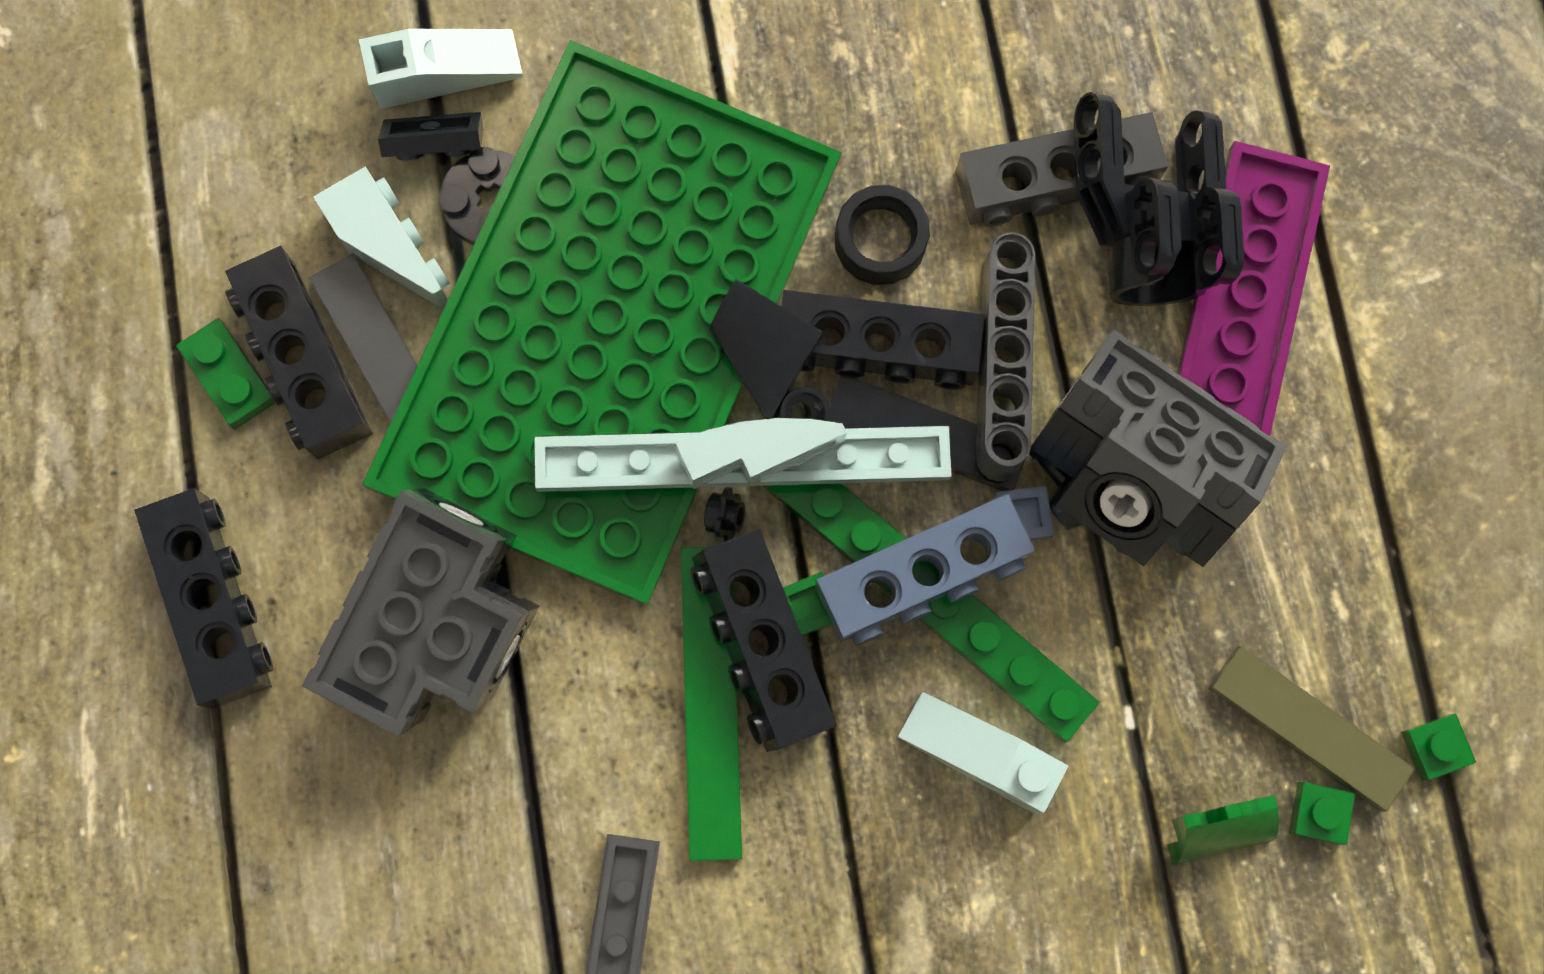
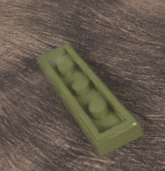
M1242 646L1236 647L1208 688L1381 812L1388 811L1415 769Z

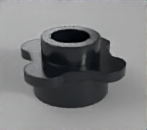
M725 487L722 493L713 492L710 495L704 513V526L708 533H714L716 537H723L724 542L733 539L735 532H739L742 529L746 509L744 502H741V495L733 494V489Z

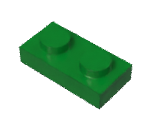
M219 317L176 345L228 425L234 430L276 403L268 387Z

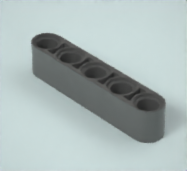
M1014 232L1004 233L995 239L983 264L981 276L980 313L985 314L978 373L976 462L981 473L994 481H1007L1014 477L1028 457L1031 449L1035 251L1029 239L1022 234ZM998 259H1011L1018 268H1006ZM996 304H1009L1016 310L1017 315L1010 316L1002 313ZM1003 349L1009 351L1016 358V362H1003L997 357L995 350ZM997 396L1008 398L1014 404L1015 410L1005 411L1000 409L995 404L993 398ZM992 445H1006L1013 452L1014 459H1000L993 452Z

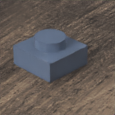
M1046 485L995 492L993 500L1006 494L1009 495L1030 541L1051 539L1055 535Z

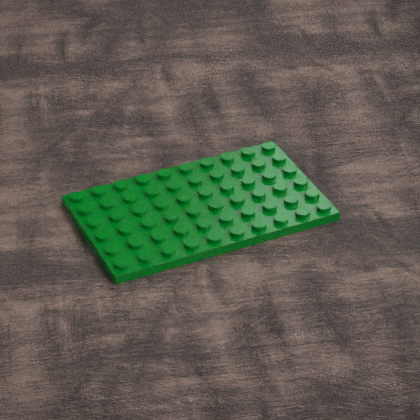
M569 40L362 485L393 500H396L400 490L426 488L517 535L511 547L512 550L648 606L698 488L537 492L535 489V437L700 433L725 426L743 383L735 374L733 365L725 352L720 350L710 334L709 327L735 279L778 304L839 163L842 152Z

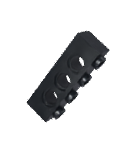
M280 245L225 270L232 288L225 291L227 299L237 317L245 316L252 331L245 334V338L257 361L260 362L265 359L272 375L265 378V382L277 405L280 406L285 403L292 420L286 422L285 426L298 450L305 448L316 459H320L372 435L373 432L295 263ZM276 303H285L284 311L278 318L265 320L266 311L270 306ZM305 346V353L300 361L294 364H285V356L291 348ZM318 389L325 390V399L320 406L314 409H305V399L312 391Z
M783 290L781 307L819 330L823 328L835 329L842 337V340L833 346L823 345L819 342L802 368V372L813 371L815 366L835 368L836 374L840 376L845 374L853 378L863 377L865 372L885 374L887 381L901 384L913 383L915 378L934 380L935 386L950 390L963 389L965 384L973 385L979 373L985 314ZM872 334H881L889 339L892 347L887 351L877 352L868 347L865 339ZM921 340H931L939 346L941 354L934 358L924 357L917 351L915 344Z
M192 488L135 509L138 524L197 705L214 709L272 687L268 673L273 671L272 659L263 642L257 643L252 624L257 623V614L250 597L247 594L241 595L236 576L242 573L241 566L234 549L231 546H225L220 529L226 527V522L215 498L210 499L197 489ZM200 537L202 541L200 554L193 560L185 561L183 553L186 544L191 539ZM215 584L218 590L217 600L210 608L202 610L199 605V596L204 588ZM230 632L234 638L233 649L226 657L219 659L215 654V643L222 634Z
M758 529L706 548L692 557L694 566L691 567L690 571L693 584L701 597L706 596L713 612V615L709 617L710 627L717 643L720 646L725 645L732 661V664L728 666L729 676L736 692L739 695H745L752 713L747 716V721L755 741L759 745L763 743L766 752L782 749L836 727V722L761 530ZM732 581L740 582L748 589L750 600L747 607L739 606L731 599L729 587ZM753 629L762 632L768 640V651L765 656L757 655L749 646L748 638ZM772 678L779 679L786 686L787 699L782 706L775 704L768 695V684Z

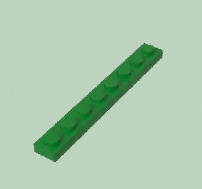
M841 483L763 485L768 492L852 563L906 540L902 534ZM921 561L913 565L912 574L919 584L933 586L939 582V572L932 563ZM875 582L892 596V592L888 586L880 582ZM973 594L952 603L948 595L929 603L932 612L918 618L1064 743L1071 739L1100 703Z

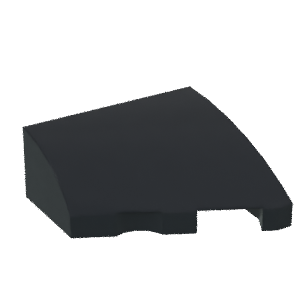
M735 279L709 327L710 334L720 350L725 352L733 365L735 374L741 383L745 384L757 403L759 412L765 419H772L775 416L782 400L791 391L795 384V379L823 335V331Z

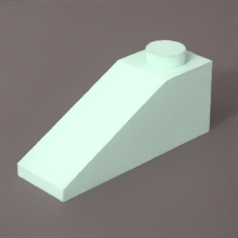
M921 692L897 737L1033 814L1045 813L1068 768V765L1029 743L924 692Z

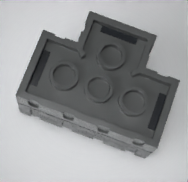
M1113 329L1064 396L1032 444L1031 450L1042 456L1050 465L1061 469L1072 477L1066 491L1055 506L1070 515L1074 521L1086 526L1112 544L1119 552L1128 555L1142 566H1145L1164 542H1167L1178 553L1189 557L1204 567L1261 503L1287 446L1259 430L1258 426L1231 408L1215 400V397L1187 378L1181 377L1162 361L1144 349L1138 348L1129 342L1128 338Z
M426 488L400 490L392 506L394 510L388 522H384L367 555L369 560L363 571H359L342 605L344 609L339 619L334 621L318 653L320 657L315 667L310 669L302 684V687L397 736H401L425 719L432 705L430 701L434 693L439 696L445 695L456 701V705L472 713L494 697L540 605L526 598H518L509 593V589L494 582L502 567L500 563L505 553L510 551L517 535Z

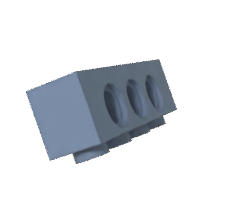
M1006 494L816 580L815 589L840 643L853 638L857 646L885 633L881 625L900 616L903 624L912 622L932 612L929 605L932 601L948 595L952 603L977 592L979 587L976 582L995 574L997 580L1002 581L1025 570L1026 566L1023 560L1027 559L1035 549L1009 495ZM967 540L980 543L986 553L985 562L978 565L966 562L961 556L960 544ZM921 561L932 563L939 572V582L933 586L919 584L912 574L913 565ZM874 582L885 584L892 592V603L884 608L870 605L864 595L865 587Z

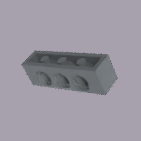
M1153 112L1121 118L1125 184L1135 186L1139 180L1147 177L1161 179L1168 168ZM1074 129L960 154L955 172L969 225L984 222V225L987 227L998 226L1012 220L1014 215L1031 212L1033 216H1044L1056 212L1061 208V205L1079 201L1076 187ZM1098 161V171L1100 168V161ZM1063 167L1070 172L1073 179L1060 180L1053 175L1050 168ZM1006 177L1018 178L1025 185V189L1020 191L1011 190L1004 184L1002 179Z

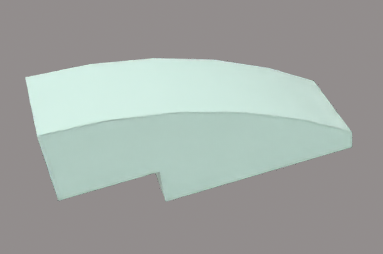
M772 418L738 422L709 429L675 442V448L693 489L741 468L749 486L843 444L847 432L842 423L815 419Z

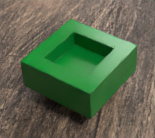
M823 572L783 587L802 637L832 625L815 589L816 580L824 576Z
M1456 713L1401 732L1421 781L1431 780L1477 763Z
M1298 782L1289 834L1337 845H1347L1355 793L1307 782Z

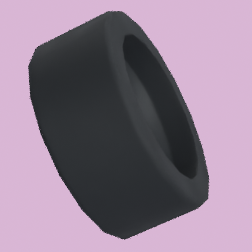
M892 185L869 186L854 193L841 208L834 234L836 254L843 267L856 279L873 285L894 284L909 277L921 264L930 238L929 218L922 204L908 191ZM885 209L897 213L907 222L910 228L911 241L908 249L901 257L893 261L878 262L866 258L857 250L853 242V228L862 214L870 210Z

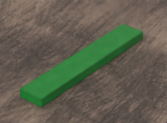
M712 546L681 547L689 861L742 859L737 692L733 687L728 672V666L732 664L726 646H720L712 633L709 617L713 615L707 597H701L698 594L690 571L691 567L694 566L692 557ZM732 581L729 587V594L734 602Z

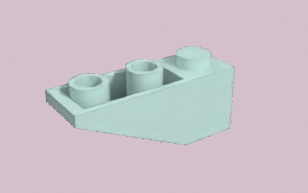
M405 29L359 39L368 85L380 109L523 78L512 29Z
M365 166L313 196L349 254L353 253L357 259L441 309L445 307L448 299L442 288L450 283L434 258L426 263L417 248L425 243L410 218L408 217L400 222L392 210L394 206L400 203L384 177L375 182Z

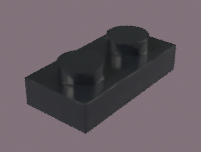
M481 112L384 119L378 137L381 157L395 156L398 160L410 161L430 153L445 152L446 155L452 157L468 155L473 150L481 149L484 131Z

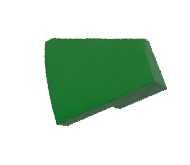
M1272 795L1231 804L1201 813L1186 814L1172 819L1178 839L1176 842L1167 844L1172 864H1181L1274 841L1279 829V812L1275 796Z

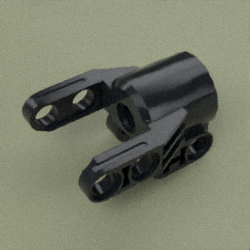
M1094 92L1085 93L1080 98L1074 113L1077 196L1099 245L1107 247L1110 299L1115 303L1129 306L1176 304L1196 299L1204 295L1207 289L1218 284L1227 285L1236 281L1244 265L1242 212L1240 198L1236 192L1226 189L1223 127L1219 116L1211 112L1195 110L1191 111L1183 120L1180 131L1175 138L1178 191L1174 183L1168 180L1148 177L1139 180L1135 186L1126 185L1124 181L1121 110L1109 95ZM1098 110V118L1095 124V115ZM1201 124L1202 134L1200 140L1196 143L1197 131ZM1101 156L1100 168L1098 171V161ZM1204 170V180L1199 191V179ZM1221 249L1223 255L1222 264L1217 272L1216 259Z

